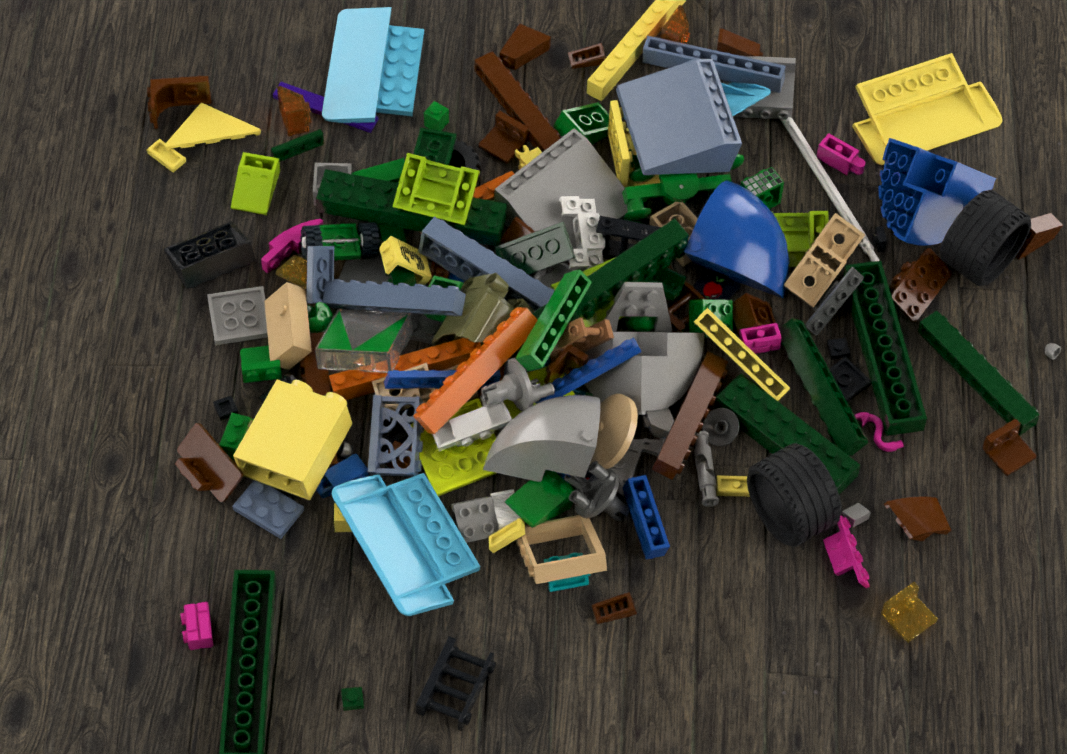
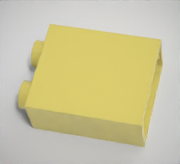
M277 379L233 455L238 468L245 477L311 500L353 424L347 408V401L342 396L333 392H327L325 396L314 393L308 384L300 380H293L289 384Z

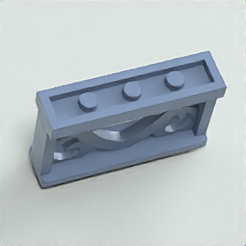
M373 395L367 471L371 476L377 474L383 476H417L418 472L421 471L422 463L419 460V453L423 451V441L420 440L421 433H424V428L413 415H407L409 409L405 410L402 416L400 415V411L405 405H412L415 414L417 407L425 403L421 397ZM385 404H399L396 411L385 407ZM391 418H393L390 426L385 427L383 425L385 420H389L390 423ZM399 422L406 430L408 438L399 448L394 450L393 445L387 439L382 438V435L390 432L396 423ZM384 445H388V446H389V449H390V453H389V454H388V450H386L385 452H382V451H381V449H382V447H383ZM399 457L400 461L405 463L404 458L410 457L411 463L407 468H400L397 465L396 459ZM392 461L395 469L380 468V465Z

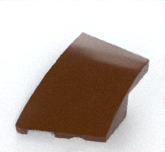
M907 497L884 503L886 509L891 508L897 516L896 522L903 528L909 539L924 541L933 533L947 535L952 531L939 501L935 497Z

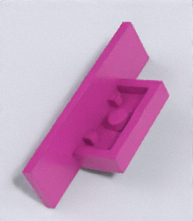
M840 516L838 522L840 532L823 539L832 567L837 576L854 569L858 582L865 588L870 587L868 583L869 575L861 564L863 558L860 552L856 550L855 545H857V541L853 534L850 533V522L846 517Z

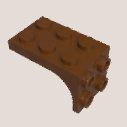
M208 76L150 79V87H147L149 98L148 112H150V123H154V129H158V118L161 112L169 107L199 105L200 103L211 104Z

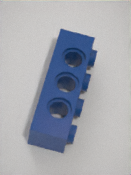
M647 476L628 478L622 489L645 559L664 556L670 545Z

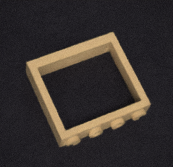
M576 515L545 521L533 528L525 525V535L516 540L521 556L524 558L525 566L528 567L529 577H533L536 584L607 571L606 554L590 518L586 519ZM583 535L591 553L537 564L529 545Z

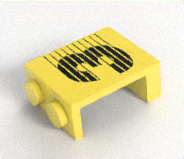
M390 236L379 247L385 273L390 274L397 265H400L414 272L417 284L426 285L432 278L427 257L419 253L417 248L393 236Z

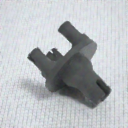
M594 461L588 467L589 472L593 474L588 480L578 476L570 475L571 477L565 475L564 480L575 487V490L569 495V500L575 503V510L578 515L588 519L604 511L616 521H622L621 517L618 516L620 512L627 517L629 507L615 496L619 486V477L613 470L605 469L597 461Z

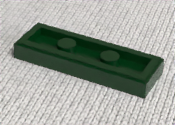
M319 129L272 147L271 155L274 158H279V162L322 146L324 145L323 132Z

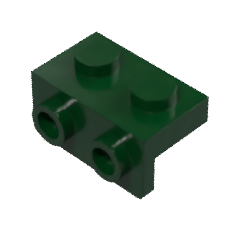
M661 268L656 271L652 278H646L641 282L662 283L665 298L674 301L682 292L686 276L669 268Z

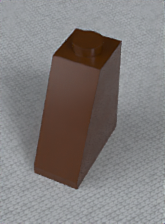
M519 24L501 49L499 57L505 67L516 70L547 52L551 46V36Z
M719 28L717 51L739 56L763 57V52H760V44Z
M1052 213L1032 218L1030 232L1015 257L1020 260L1053 240L1063 224Z

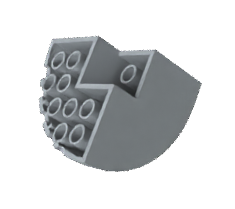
M613 332V339L584 352L588 355L589 361L603 355L607 350L621 345L623 341L635 338L642 351L641 353L584 385L595 397H599L601 402L613 394L625 395L634 401L638 415H646V411L662 410L673 405L689 389L701 362L704 333Z
M585 395L560 396L544 400L525 409L514 417L498 434L488 452L483 470L537 482L542 481L545 470L585 478L597 444L601 406L600 398Z

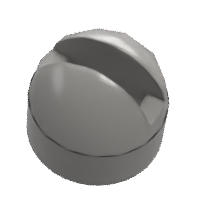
M1049 343L1045 347V354L1052 360L1057 358L1061 351V347L1055 343Z
M343 441L337 451V455L343 458L352 456L353 446Z

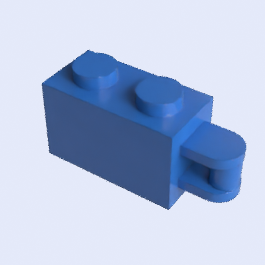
M355 453L327 469L316 491L321 498H326L331 495L332 489L335 486L351 480L368 477V468Z

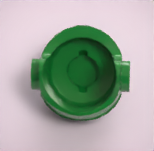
M317 302L315 307L307 305L310 332L321 333L326 331L333 317L329 306L323 302Z
M626 316L623 317L625 326L631 331L649 332L654 329L656 317L631 316L629 318Z

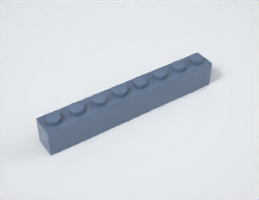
M647 36L643 47V63L671 68L695 59H713L720 80L757 84L778 93L781 92L785 80L786 66L652 36Z
M334 279V282L326 281L322 302L331 308L462 317L466 294L459 291V288L456 286L443 288L439 285H431V287H426L422 284L410 286L406 283H398V285H393L389 282L377 284L373 281L361 283L357 280H350L349 283L344 280Z

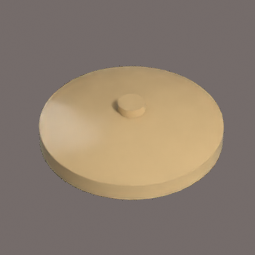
M613 394L601 403L597 444L590 464L597 461L602 467L609 469L617 464L627 452L634 438L638 419L637 408L631 398L622 394Z

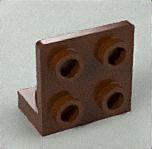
M499 110L495 115V127L481 140L479 148L507 164L515 156V150L520 151L523 145L528 142L529 127Z
M572 345L561 349L555 362H550L546 368L545 385L553 383L563 373L569 374L573 369L587 364L588 355Z
M1016 418L986 436L982 447L985 453L1006 476L1033 461L1037 456L1018 435L1021 423Z

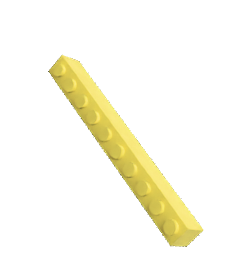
M655 0L587 80V94L602 102L643 53L647 36L656 37L686 0Z

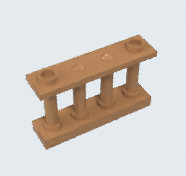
M578 318L568 323L550 354L551 362H555L559 351L565 349L568 345H572L584 353L613 339L614 335L610 321L604 319L590 327H585L583 318Z

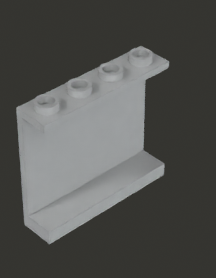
M743 56L786 66L785 80L780 93L771 91L770 95L733 117L782 120L788 117L792 118L796 58ZM723 80V83H724V84H727V85H728V84L732 83V82H728V81H724V80Z

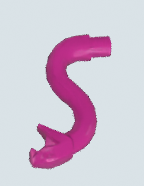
M860 412L854 415L857 420L862 422V428L867 422L875 424L874 442L879 449L893 452L904 447L902 440L889 443L882 441L884 425L882 420L876 415L867 412Z

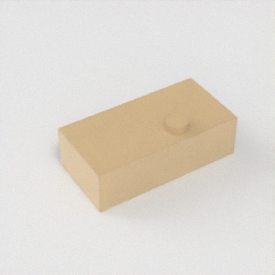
M286 282L264 302L270 361L280 360L281 368L290 370L311 353L312 349L305 288Z

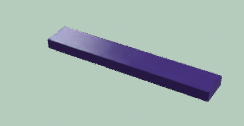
M284 82L279 83L273 93L274 99L283 101L284 93H282V88L302 96L303 109L322 116L323 96ZM378 116L375 117V122H351L344 124L371 133L378 122Z

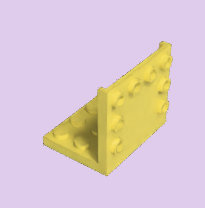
M618 100L610 101L608 138L616 177L624 187L660 183L659 175H655L651 180L643 183H636L630 180L629 175L634 171L630 163L633 161L632 153L633 155L637 154L629 129L626 128V123L622 122L623 111L619 107Z

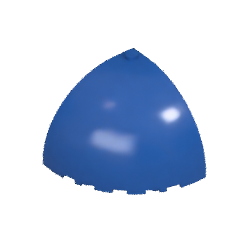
M889 138L882 159L885 160L884 169L880 171L879 175L882 181V185L879 186V199H882L883 205L880 207L883 218L887 219L888 228L892 229L894 235L900 240L920 246L942 243L948 229L963 208L979 193L992 190L996 178L919 147Z
M728 180L722 182L706 202L694 226L684 253L694 264L728 275L735 282L784 298L786 291L784 283L789 278L790 261L786 238L777 218L763 201L751 191Z

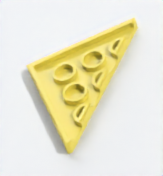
M200 103L166 142L164 150L170 151L171 148L181 147V149L188 148L200 143H217L220 140L229 138L231 140L240 139L253 134L258 136L261 134V129Z

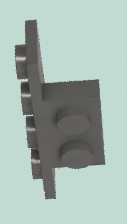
M851 267L840 282L835 280L814 306L813 310L815 313L805 324L806 328L817 336L865 277L855 268Z

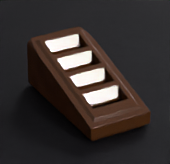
M602 43L568 52L572 69L598 66L606 59Z
M630 592L592 604L597 624L637 614ZM623 603H627L628 608H625ZM619 604L621 610L617 611L615 605ZM609 606H611L613 613L609 614L607 608ZM600 608L604 609L605 616H601Z

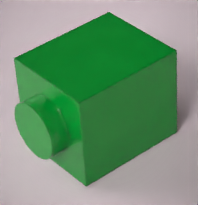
M433 101L424 112V126L429 129L442 131L449 123V109Z

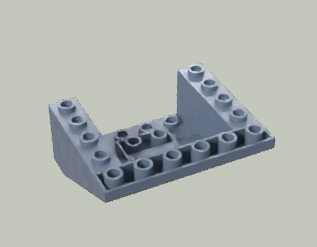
M695 59L617 86L616 92L643 175L730 172L742 142L713 59Z

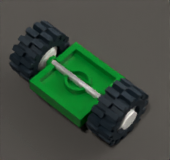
M355 223L303 226L300 236L302 256L305 260L307 259L308 246H334V260L360 259L361 257L377 256L379 252L377 224L359 223L357 229Z

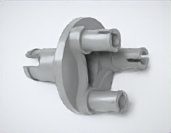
M512 358L505 362L503 379L484 386L481 389V395L483 400L488 399L487 405L508 399L513 401L520 411H524L541 398L554 395L555 390L551 383L540 386V383L536 384L539 382L537 378L530 381L523 365L515 358Z

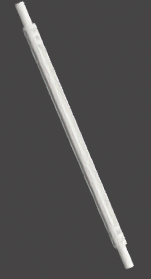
M793 118L780 119L841 217L864 233ZM865 234L859 246L872 262L880 261L874 252L873 245Z

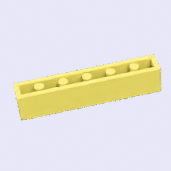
M708 308L694 321L752 380L778 402L790 390V387Z

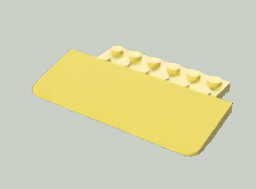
M952 53L859 83L855 87L870 118L854 123L852 127L877 165L885 164V160L882 159L889 138L928 151L999 127L1002 123V116L982 82L968 85Z

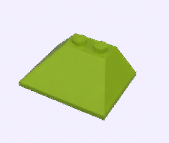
M407 153L393 208L433 218L435 216L441 220L465 225L480 171L463 166L458 168L429 161L425 157Z
M828 211L773 213L786 238L790 261L789 267H797L802 257L829 222Z

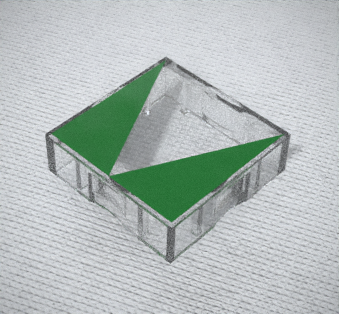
M338 309L315 348L318 369L360 370L379 373L393 371L399 360L400 353L407 346L413 334L411 313Z

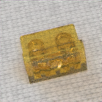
M293 255L276 270V275L307 289V260Z
M915 582L885 602L881 615L907 642L912 641L938 620L918 598L919 586Z

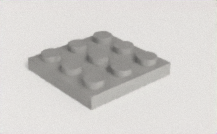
M263 286L207 294L215 345L268 337L264 302L266 298Z

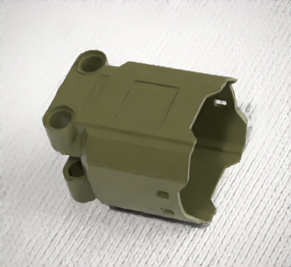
M497 273L471 277L463 283L461 288L463 293L466 294L462 317L447 316L434 336L432 345L436 346L444 342L466 338L473 343L480 342L482 346L484 339L491 334L493 335L497 331V326L501 322L507 321L510 313L515 308H528L531 313L535 311L524 299L505 300L504 297L509 291V285Z

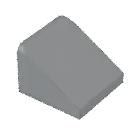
M859 503L842 511V514L849 520L852 527L868 520L871 514L868 509Z

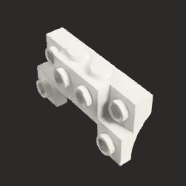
M561 196L559 199L562 205L561 215L575 217L572 221L576 249L573 250L576 258L569 260V269L587 270L603 263L602 250L605 248V238L602 237L601 233H596L600 216L599 213H596L595 199H579V196Z
M481 395L480 400L483 407L450 419L436 434H432L438 450L442 451L455 445L458 447L461 445L463 447L469 446L474 440L480 438L481 440L487 439L492 436L494 430L505 427L512 418L504 402L501 401L487 405L488 399L483 400Z

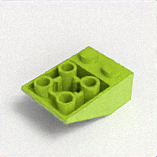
M243 152L238 167L231 209L267 215L280 174L279 158Z

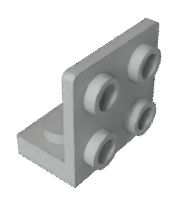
M492 496L451 504L452 512H455L458 530L466 543L489 538L490 535L498 531Z

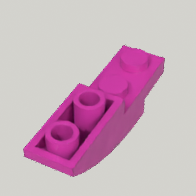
M315 219L301 223L284 231L270 241L269 252L261 258L262 270L269 273L272 269L277 268L285 257L291 255L293 250L298 254L301 253L300 236L302 227L323 225V220Z

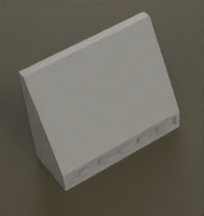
M575 128L494 190V201L507 204V217L505 220L507 227L510 226L516 216L535 232L564 222L573 249H576L572 221L575 217L561 215L562 205L559 201L561 196H579V199H595L596 213H599V216L623 220L624 215L628 212L622 195L625 187L588 139Z

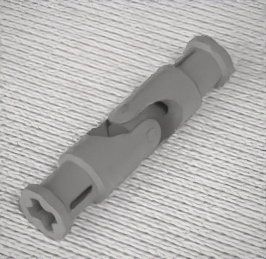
M700 431L699 434L695 433L697 439L694 448L698 482L703 495L702 505L712 507L719 502V498L716 496L717 484L711 447L708 446L707 440L709 434L706 431Z

